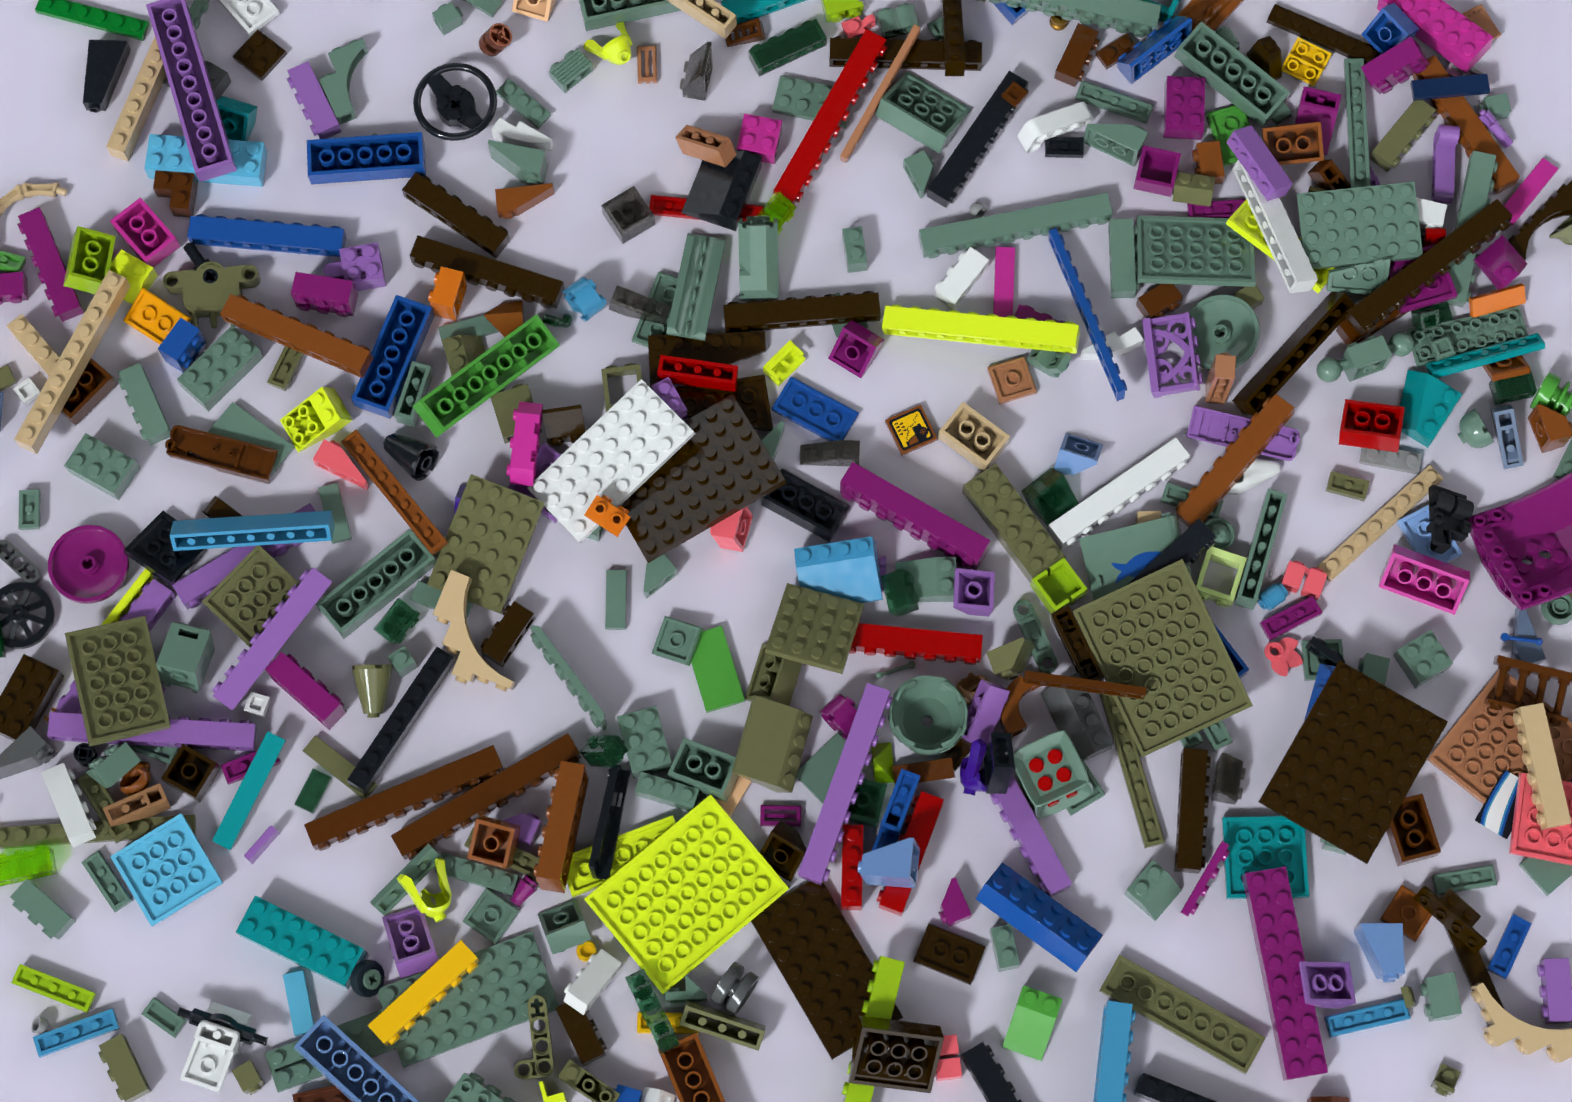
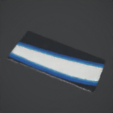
M1503 770L1475 819L1476 822L1505 839H1508L1512 832L1518 785L1517 776Z

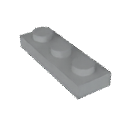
M1361 448L1359 464L1418 475L1422 454L1404 450L1390 452Z

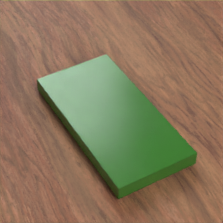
M722 626L702 631L691 664L706 713L745 702Z

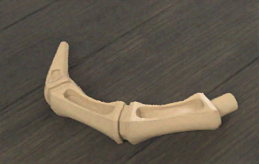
M58 182L17 184L15 188L0 198V215L11 204L24 198L39 195L56 197L57 194L66 196L68 190L60 187Z

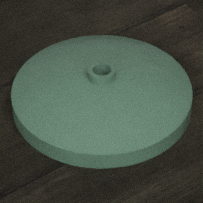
M1215 295L1200 301L1190 310V316L1195 318L1196 323L1193 335H1197L1198 347H1195V351L1200 356V367L1210 370L1215 355L1220 353H1229L1231 356H1236L1235 368L1244 364L1253 355L1260 339V324L1255 312L1245 301L1231 295ZM1184 324L1182 326V333H1184L1186 329V326ZM1187 337L1183 341H1185L1189 346V341Z

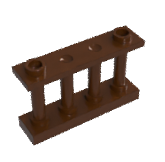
M1501 655L1494 657L1493 664L1498 665L1500 670L1493 699H1485L1484 704H1488L1490 709L1501 711V708L1514 711L1519 707H1523L1521 703L1526 681L1531 673L1538 675L1539 679L1534 704L1543 703L1547 681H1550V678L1558 680L1559 688L1553 714L1546 712V716L1551 724L1561 725V722H1568V717L1561 716L1567 686H1570V683H1572L1571 672ZM1510 669L1518 670L1519 674L1513 704L1501 701L1507 672Z

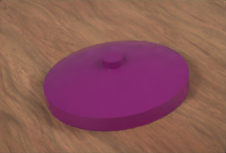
M84 525L73 528L63 534L50 551L48 558L50 580L58 592L71 601L83 604L103 601L115 594L127 577L129 556L124 554L126 547L120 538L107 528L97 525Z

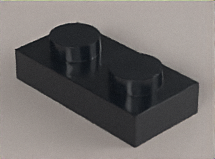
M1053 137L1045 140V157L1083 158L1084 137Z
M1313 636L1305 646L1306 649L1327 665L1336 666L1339 660L1343 663L1346 662L1340 653L1332 651L1327 647L1325 641Z

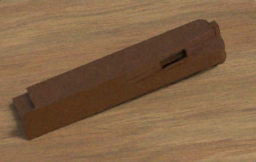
M175 425L172 428L171 438L165 442L166 453L169 457L207 466L219 472L270 484V476L278 455V450L181 425ZM189 452H192V453H194V454H197V455L201 456V458L198 457V456H195V455H193V454H191V453H189Z

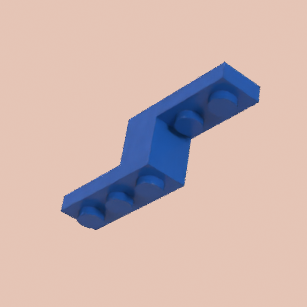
M901 769L881 821L872 851L898 841L907 811L920 780V775Z

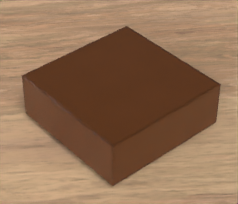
M1013 81L1002 93L1001 97L1017 108L1028 96L1029 92Z

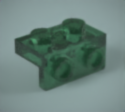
M397 598L373 630L390 644H400L407 636L405 634L409 628H413L419 621L417 617L420 613L413 610L400 598Z

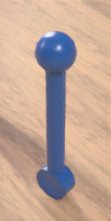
M1502 633L1500 636L1502 641H1523L1536 643L1538 646L1543 644L1542 638L1509 636L1507 633Z

